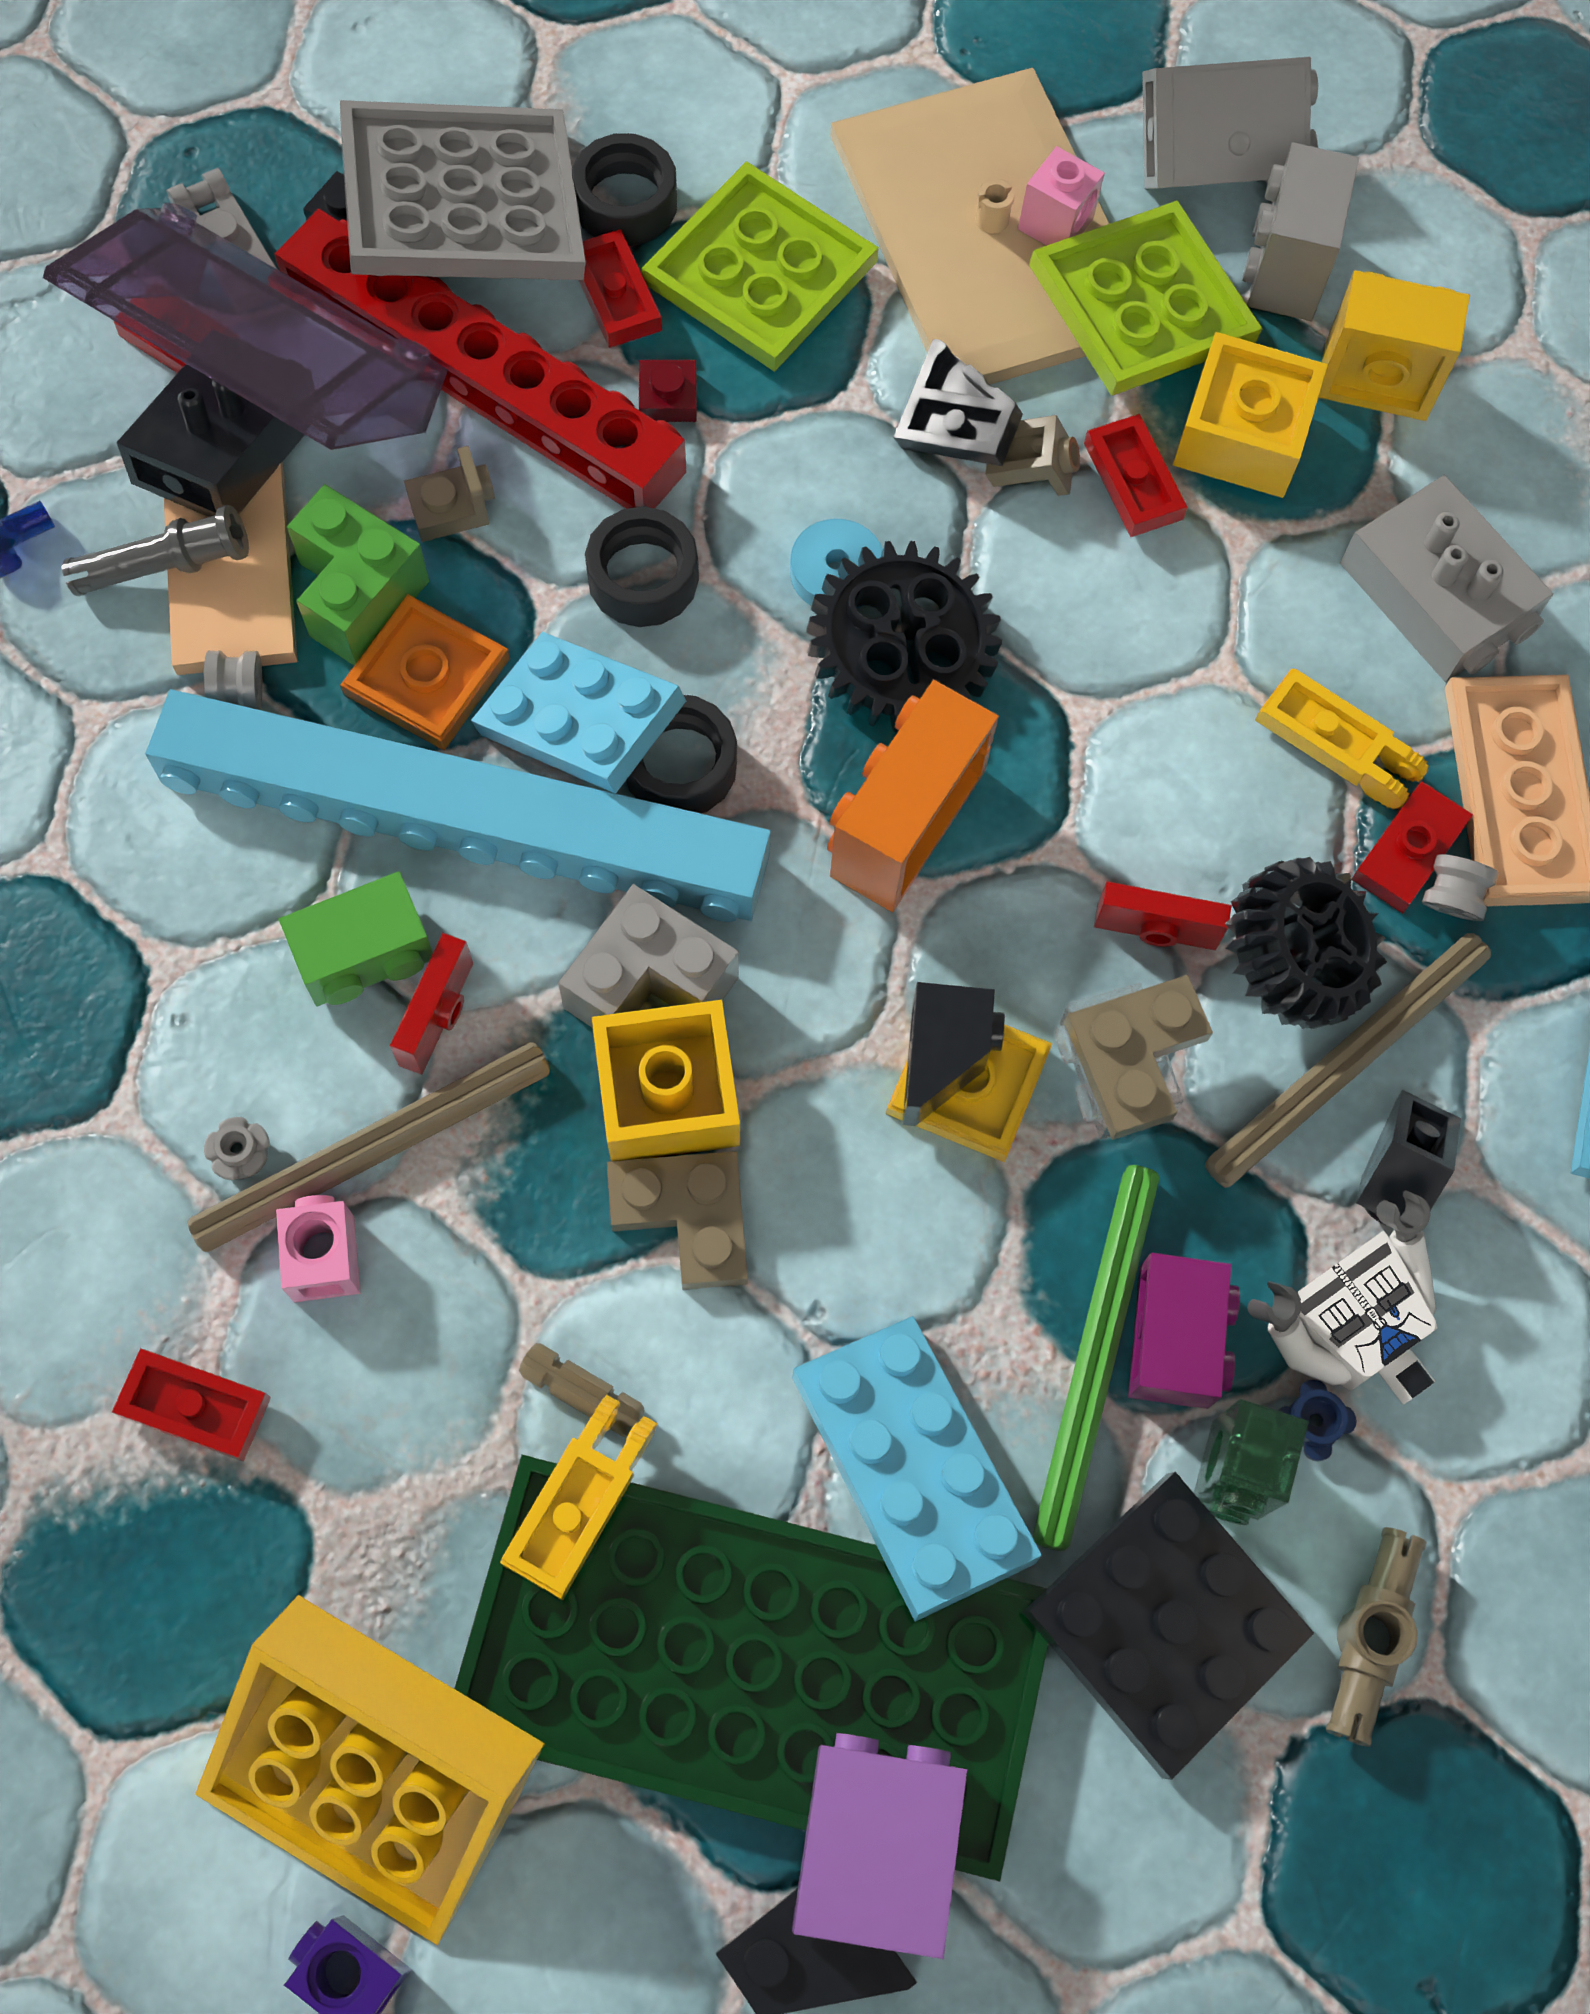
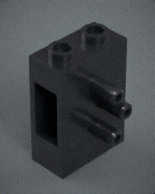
M212 334L116 443L131 484L207 517L216 515V510L225 505L233 506L238 514H240L321 415L311 374L303 371L296 365L285 364L255 352L247 345L236 344Z

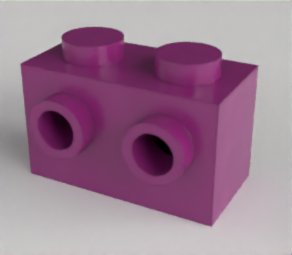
M1158 1253L1149 1254L1139 1268L1128 1398L1209 1409L1222 1398V1391L1229 1392L1231 1390L1235 1372V1355L1232 1351H1225L1227 1325H1235L1240 1303L1239 1286L1230 1285L1231 1264Z

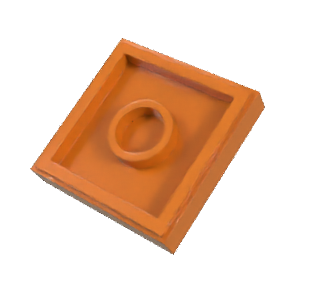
M407 594L340 686L343 695L445 751L510 660L508 648Z

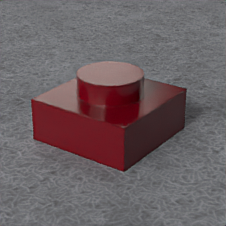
M639 360V411L655 421L697 422L696 360Z

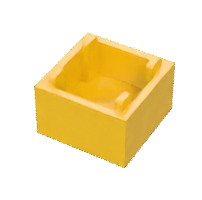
M1354 270L1325 342L1322 363L1328 364L1318 398L1427 421L1461 352L1470 294L1456 292L1453 289L1440 286L1432 287L1390 278L1370 271Z
M1215 332L1172 466L1284 498L1301 458L1328 364Z

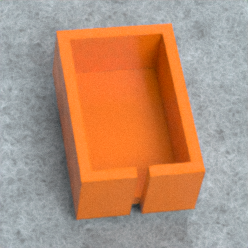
M934 679L920 699L912 695L906 701L897 717L894 727L899 731L889 746L879 743L867 760L862 772V776L867 779L857 794L854 795L849 791L846 792L832 813L829 825L835 829L827 846V850L832 853L830 877L893 913L985 773L991 751L990 745L993 742L999 715Z

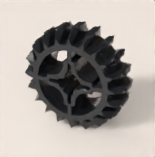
M1311 857L1303 859L1296 858L1286 862L1281 860L1265 867V871L1251 876L1247 882L1242 884L1243 892H1240L1238 897L1230 901L1236 914L1225 925L1236 935V939H1233L1225 949L1237 954L1240 963L1232 974L1245 975L1249 982L1245 996H1260L1262 1014H1278L1281 1025L1291 1024L1295 1026L1299 1024L1302 1029H1316L1328 1024L1334 1025L1348 1020V1016L1354 1015L1356 1011L1371 1003L1370 993L1382 985L1376 971L1386 964L1387 961L1377 951V946L1386 937L1375 932L1372 922L1379 913L1367 911L1363 903L1367 891L1352 890L1350 873L1335 874L1331 861L1315 863ZM1315 977L1322 985L1313 981L1312 978Z

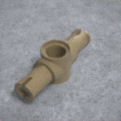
M1389 1527L1382 1529V1539L1368 1585H1361L1355 1608L1346 1613L1338 1625L1337 1641L1342 1653L1338 1668L1343 1671L1331 1719L1327 1723L1325 1730L1339 1738L1346 1736L1347 1741L1366 1747L1371 1746V1736L1385 1686H1393L1399 1664L1412 1655L1417 1645L1418 1631L1412 1618L1415 1603L1410 1600V1595L1421 1555L1426 1548L1427 1542L1415 1535L1407 1539L1405 1538L1407 1532ZM1369 1617H1375L1380 1620L1388 1630L1390 1636L1389 1646L1383 1655L1371 1650L1365 1642L1363 1631Z

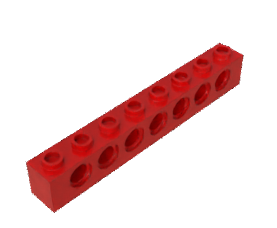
M318 208L275 252L276 261L287 292L624 508L645 506L655 509L685 475V439L681 437L680 433L671 424L663 420L655 421L636 409L632 402L622 393L614 390L609 392L590 380L586 373L576 364L569 361L563 363L544 351L540 344L530 335L522 332L517 334L498 322L495 316L484 306L479 304L471 305L455 295L441 279L432 276L351 274L347 220L338 221ZM572 416H582L579 418H569ZM618 445H628L625 448H615Z

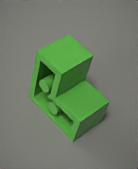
M324 484L287 525L300 565L317 575L316 579L296 601L309 637L355 666L406 595L409 594L416 598L430 581L421 545Z

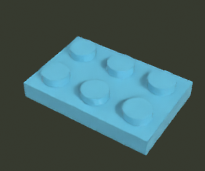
M541 632L471 719V722L483 737L616 794L685 704L686 699L680 687L676 684Z

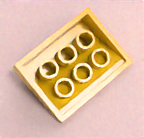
M298 1595L252 1644L195 1795L438 1946L519 1798L544 1743Z

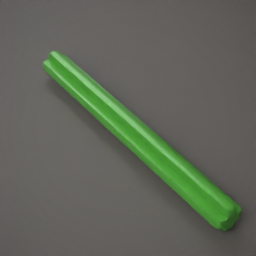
M1129 1165L1122 1175L1032 1536L1036 1544L1051 1550L1065 1551L1071 1544L1160 1179L1156 1171L1143 1166Z

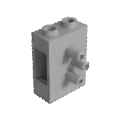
M1311 57L1164 67L1142 71L1145 189L1269 180L1274 164L1285 165L1292 142L1318 148L1316 131L1311 129V105L1316 103L1318 96V77L1314 69L1311 70Z
M1445 474L1357 530L1340 561L1343 568L1445 683L1465 669L1470 675L1483 669L1499 653L1498 647L1511 640L1515 645H1518L1529 638L1543 624L1544 620L1540 617V614L1553 596V592Z

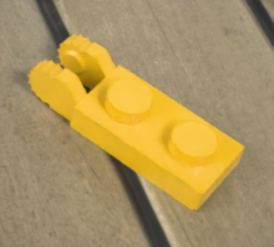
M1296 668L1290 669L1260 709L1255 721L1353 785L1357 786L1360 784L1368 797L1374 801H1379L1381 805L1393 810L1395 808L1398 810L1400 807L1402 808L1410 793L1407 792L1408 789L1404 787V784L1374 764L1378 756L1385 768L1394 774H1399L1406 781L1410 780L1413 783L1414 781L1419 782L1422 780L1429 768L1427 765L1428 761L1424 759V756H1421L1419 752H1414L1413 748L1394 737V731Z
M609 1395L603 1397L578 1440L573 1437L500 1561L503 1566L561 1600L567 1594L634 1477L632 1470L644 1453L658 1424L646 1416H643L638 1423H635L616 1461L594 1450L601 1442L605 1433L611 1429L618 1416V1408L621 1402Z

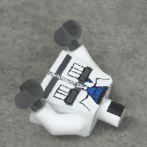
M1407 1190L1403 1192L1406 1208L1402 1216H1400L1398 1207L1391 1202L1383 1200L1377 1206L1379 1220L1395 1229L1391 1233L1390 1238L1382 1231L1298 1292L1291 1287L1269 1281L1267 1286L1274 1294L1273 1306L1270 1307L1265 1302L1252 1299L1247 1307L1249 1314L1253 1318L1269 1323L1268 1331L1291 1369L1331 1386L1341 1384L1350 1391L1378 1372L1403 1405L1436 1382L1411 1350V1347L1437 1329L1436 1320L1433 1316L1436 1311L1431 1265L1424 1232L1422 1231L1429 1222L1431 1215L1430 1207L1422 1197Z

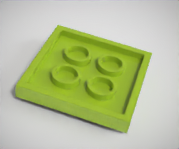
M746 161L641 268V271L649 288L775 372L877 263L879 247Z
M1178 200L1033 250L1029 263L1031 270L1111 396L1205 362L1215 332L1256 343L1262 331L1259 322Z

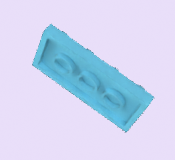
M914 1316L794 1368L792 1379L915 1622L1038 1563L1042 1554Z

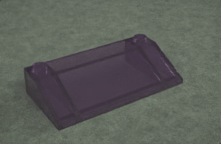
M163 203L162 208H136L45 267L43 279L330 450L426 433L448 372L446 367L429 358L430 351L425 346L409 339H396L198 224L196 222L197 215L194 212L177 204Z

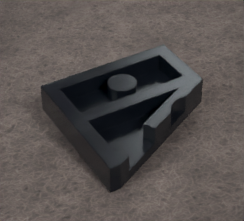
M798 1887L716 1952V1956L755 2014H785L909 1990L917 1983L896 1951L793 1934L792 1926Z

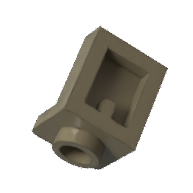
M1057 415L1021 420L1003 466L986 464L985 475L993 487L1048 479L1058 496L1069 495L1071 492L1072 473L1077 472L1080 466L1078 443L1074 437L1068 436Z
M469 446L457 448L460 462L459 467L404 481L421 542L489 525L485 501L495 499L492 482L486 464L474 465Z

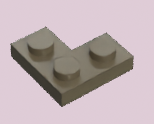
M1188 975L1068 1013L1064 1021L1112 1140L1174 1119L1178 1112L1155 1058L1206 1042L1213 1034Z
M737 1151L607 1162L612 1231L677 1226L682 1290L748 1284Z

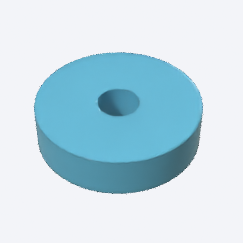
M827 519L806 528L794 542L790 557V578L797 594L807 604L812 606L815 594H825L822 591L825 576L831 574L839 577L838 570L830 568L828 564L841 562L843 558H847L858 566L861 549L865 546L873 552L876 558H880L883 548L877 537L863 525L846 519Z

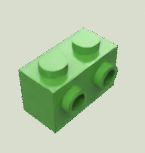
M400 871L278 918L303 982L316 1007L325 1003L339 1005L349 1002L360 996L365 987L385 979L398 981L409 978L421 971L424 964L430 961L433 954L428 937Z

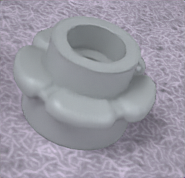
M232 1117L222 1121L217 1132H212L208 1135L204 1144V1155L207 1160L212 1161V1170L219 1177L227 1180L246 1179L257 1174L265 1165L268 1155L267 1148L270 1141L267 1132L261 1125L257 1123L251 1125L243 1117ZM241 1143L243 1145L241 1152L232 1153V1145Z

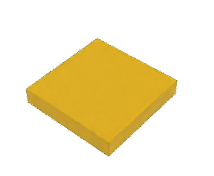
M1004 1024L1001 1051H990L984 1072L917 1124L916 1127L1005 1162L1053 1043ZM907 1062L886 1110L887 1115L902 1121Z

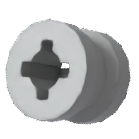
M208 650L204 663L205 697L261 710L263 680L259 652L245 651L240 657H227L221 650Z
M1445 854L1437 855L1433 866L1437 873L1434 887L1425 891L1422 904L1451 916L1472 921H1483L1487 911V907L1483 902L1486 890L1496 884L1499 872L1492 867L1473 860Z

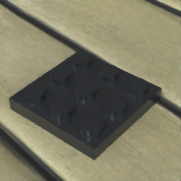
M1176 1471L1168 1473L1161 1478L1022 1612L1162 1779L1172 1780L1314 1634Z

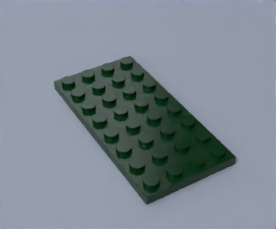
M521 1454L455 1684V1690L543 1742L544 1746L537 1758L539 1761L804 1831L807 1830L818 1748L821 1745L835 1747L836 1733L879 1740L878 1755L902 1759L907 1757L908 1745L951 1752L950 1767L967 1769L955 1870L998 1882L1001 1881L1048 1648L1047 1641L1022 1612L1047 1588L1005 1578L915 1622L875 1544L631 1482L567 1594L561 1600L500 1563L504 1553L558 1464Z

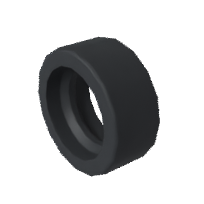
M614 133L594 140L580 151L572 166V180L575 187L579 221L583 229L593 237L621 229L628 246H637L656 239L670 227L677 213L676 167L668 151L654 140L635 133ZM617 174H636L649 179L657 186V192L645 202L633 206H614L602 202L592 194V190L605 178Z
M645 506L622 509L603 519L590 534L585 551L590 595L600 610L615 621L636 627L662 625L681 615L694 599L699 581L698 554L695 538L684 522L667 511ZM646 543L660 546L676 558L678 567L676 575L670 582L656 589L645 591L626 589L613 582L608 576L607 565L609 560L616 552L630 545Z
M684 695L686 699L685 704L663 732L673 729L693 730L706 736L712 742L716 752L715 764L712 770L700 780L686 784L666 783L651 776L642 758L626 779L629 791L636 799L701 814L708 812L724 800L735 782L737 738L731 721L716 705L697 696Z

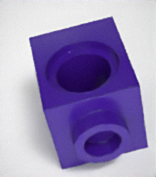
M343 1915L332 1918L326 1927L316 1921L307 1930L288 1958L297 1967L284 1986L319 2014H381L412 1969ZM338 1950L351 1953L360 1965V1981L357 1988L351 1994L336 1992L327 1981L326 1967L328 1961Z

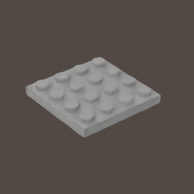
M340 100V127L351 274L584 280L585 256L575 187L572 180V167L563 109Z

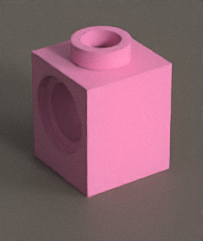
M1056 146L1027 183L1018 230L1045 245L1083 233L1094 218L1105 172Z
M313 1195L297 1199L295 1207L277 1209L281 1288L295 1303L361 1294L355 1217L345 1202H335V1198L328 1195ZM318 1233L334 1235L333 1245L327 1254L317 1259L303 1257L304 1246L313 1235Z

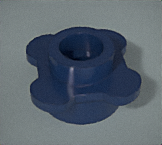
M1308 1380L1300 1386V1396L1291 1406L1281 1407L1276 1412L1275 1424L1282 1434H1291L1304 1446V1454L1308 1459L1324 1461L1331 1456L1334 1442L1343 1434H1349L1354 1431L1357 1420L1354 1411L1346 1407L1337 1395L1327 1391V1387L1323 1382ZM1312 1414H1316L1321 1418L1320 1426L1316 1427L1311 1424L1310 1416Z

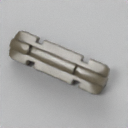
M535 1343L528 1350L519 1367V1372L524 1379L540 1388L547 1385L550 1387L551 1395L590 1418L603 1397L609 1395L621 1403L618 1408V1416L610 1430L622 1437H627L634 1424L642 1419L645 1410L641 1402L624 1392L619 1396L613 1393L614 1386L570 1360L562 1363L559 1361L558 1353L541 1343Z

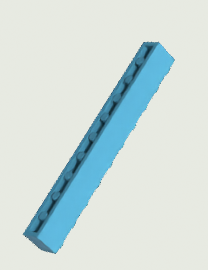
M172 689L168 692L145 753L160 782L169 789L179 793L195 794L197 790L220 795L226 802L242 808H254L256 804L279 809L287 817L300 822H314L315 818L339 823L346 831L359 836L370 837L375 832L398 837L402 843L418 850L431 851L435 846L457 851L463 858L477 864L491 865L495 861L519 866L520 870L524 873L540 879H552L555 875L579 880L580 884L599 893H613L615 889L627 892L632 884H635L669 907L680 904L697 908L705 916L721 922H733L737 918L752 921L770 857L771 830Z

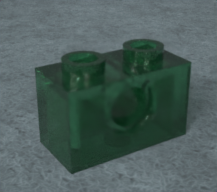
M1243 1399L1238 1400L1212 1421L1194 1494L1201 1502L1210 1504L1209 1511L1215 1518L1238 1525H1248L1250 1518L1258 1520L1288 1504L1309 1421Z

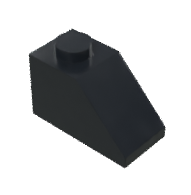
M917 982L912 1003L902 1125L916 1126L984 1072L991 1050L1001 1051L1005 1014L993 1012L995 989Z
M1402 1090L1396 1099L1362 1174L1356 1204L1364 1207L1372 1218L1384 1224L1377 1216V1206L1379 1203L1386 1200L1395 1204L1399 1209L1400 1216H1402L1406 1208L1403 1192L1407 1190L1426 1200L1431 1211L1455 1171L1461 1118Z

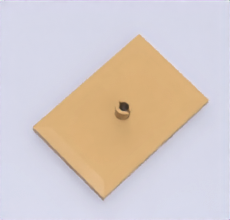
M1034 68L831 123L830 137L927 353L933 339L941 340L966 365L970 364L979 371L990 385L1086 357L1029 266L1033 250L1046 245L1018 230L1027 183L1057 146L1076 156ZM1097 202L1094 218L1084 232L1109 224L1099 202Z

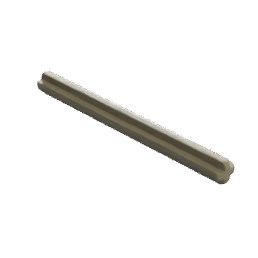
M1474 933L1465 934L1215 1151L1205 1163L1208 1173L1222 1187H1231L1481 968L1491 957L1492 953L1489 946L1482 942L1478 935Z
M530 1042L192 1216L187 1222L192 1238L203 1252H210L277 1217V1209L295 1207L297 1199L319 1195L541 1080L550 1072L549 1064L542 1050L536 1043Z

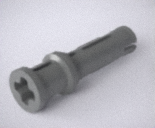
M225 505L216 510V515L197 521L187 522L183 518L172 520L165 527V531L162 534L146 537L75 558H66L62 563L63 576L84 571L88 572L87 577L66 582L71 593L79 597L88 592L150 574L160 573L175 567L181 572L194 573L202 568L203 563L226 556H230L233 560L244 559L249 553L248 536L238 512L233 506Z

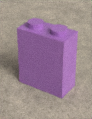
M836 1733L835 1747L821 1745L818 1748L792 1926L793 1934L944 1959L967 1769L950 1767L951 1752L908 1745L907 1757L902 1759L878 1755L879 1740Z

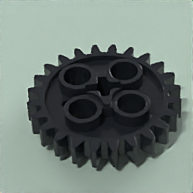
M885 541L880 558H876L873 552L865 546L861 549L858 566L849 559L843 558L838 569L839 577L827 574L822 585V591L825 594H815L811 610L816 615L810 616L806 628V633L816 637L810 641L807 651L808 656L823 658L817 665L815 677L816 679L834 677L828 696L830 699L847 693L851 697L847 714L852 715L862 706L869 708L868 723L870 726H874L879 721L881 715L885 714L890 716L893 732H898L899 730L894 726L904 704L912 695L920 699L933 679L972 700L970 695L980 698L988 685L984 677H992L997 668L998 662L991 656L997 655L1002 645V639L991 634L996 631L1001 618L995 614H983L988 609L993 596L991 593L974 595L973 590L980 577L977 573L963 579L956 575L961 563V559L958 557L949 562L945 567L939 564V547L934 546L925 559L918 557L915 541L909 542L904 555H897L891 541ZM891 589H897L900 592L902 601V632H895L900 619L899 605L897 606L896 598ZM928 598L934 601L940 610L935 612L926 611L916 603L915 599ZM862 605L872 606L881 613L882 617L868 619L862 616L856 607ZM906 640H913L909 653L907 654ZM935 652L945 655L950 660L952 666L938 667L928 660L926 654ZM872 660L886 662L893 669L894 673L890 675L877 674L868 666L867 662ZM908 661L914 678L918 682L917 684H912L908 679L906 670Z

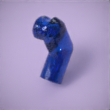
M41 500L0 519V578L22 567V560L16 554L15 546L55 528Z

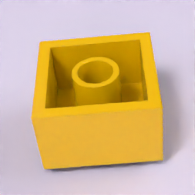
M722 1000L592 1017L606 1136L611 1161L658 1158L740 1146V1119Z

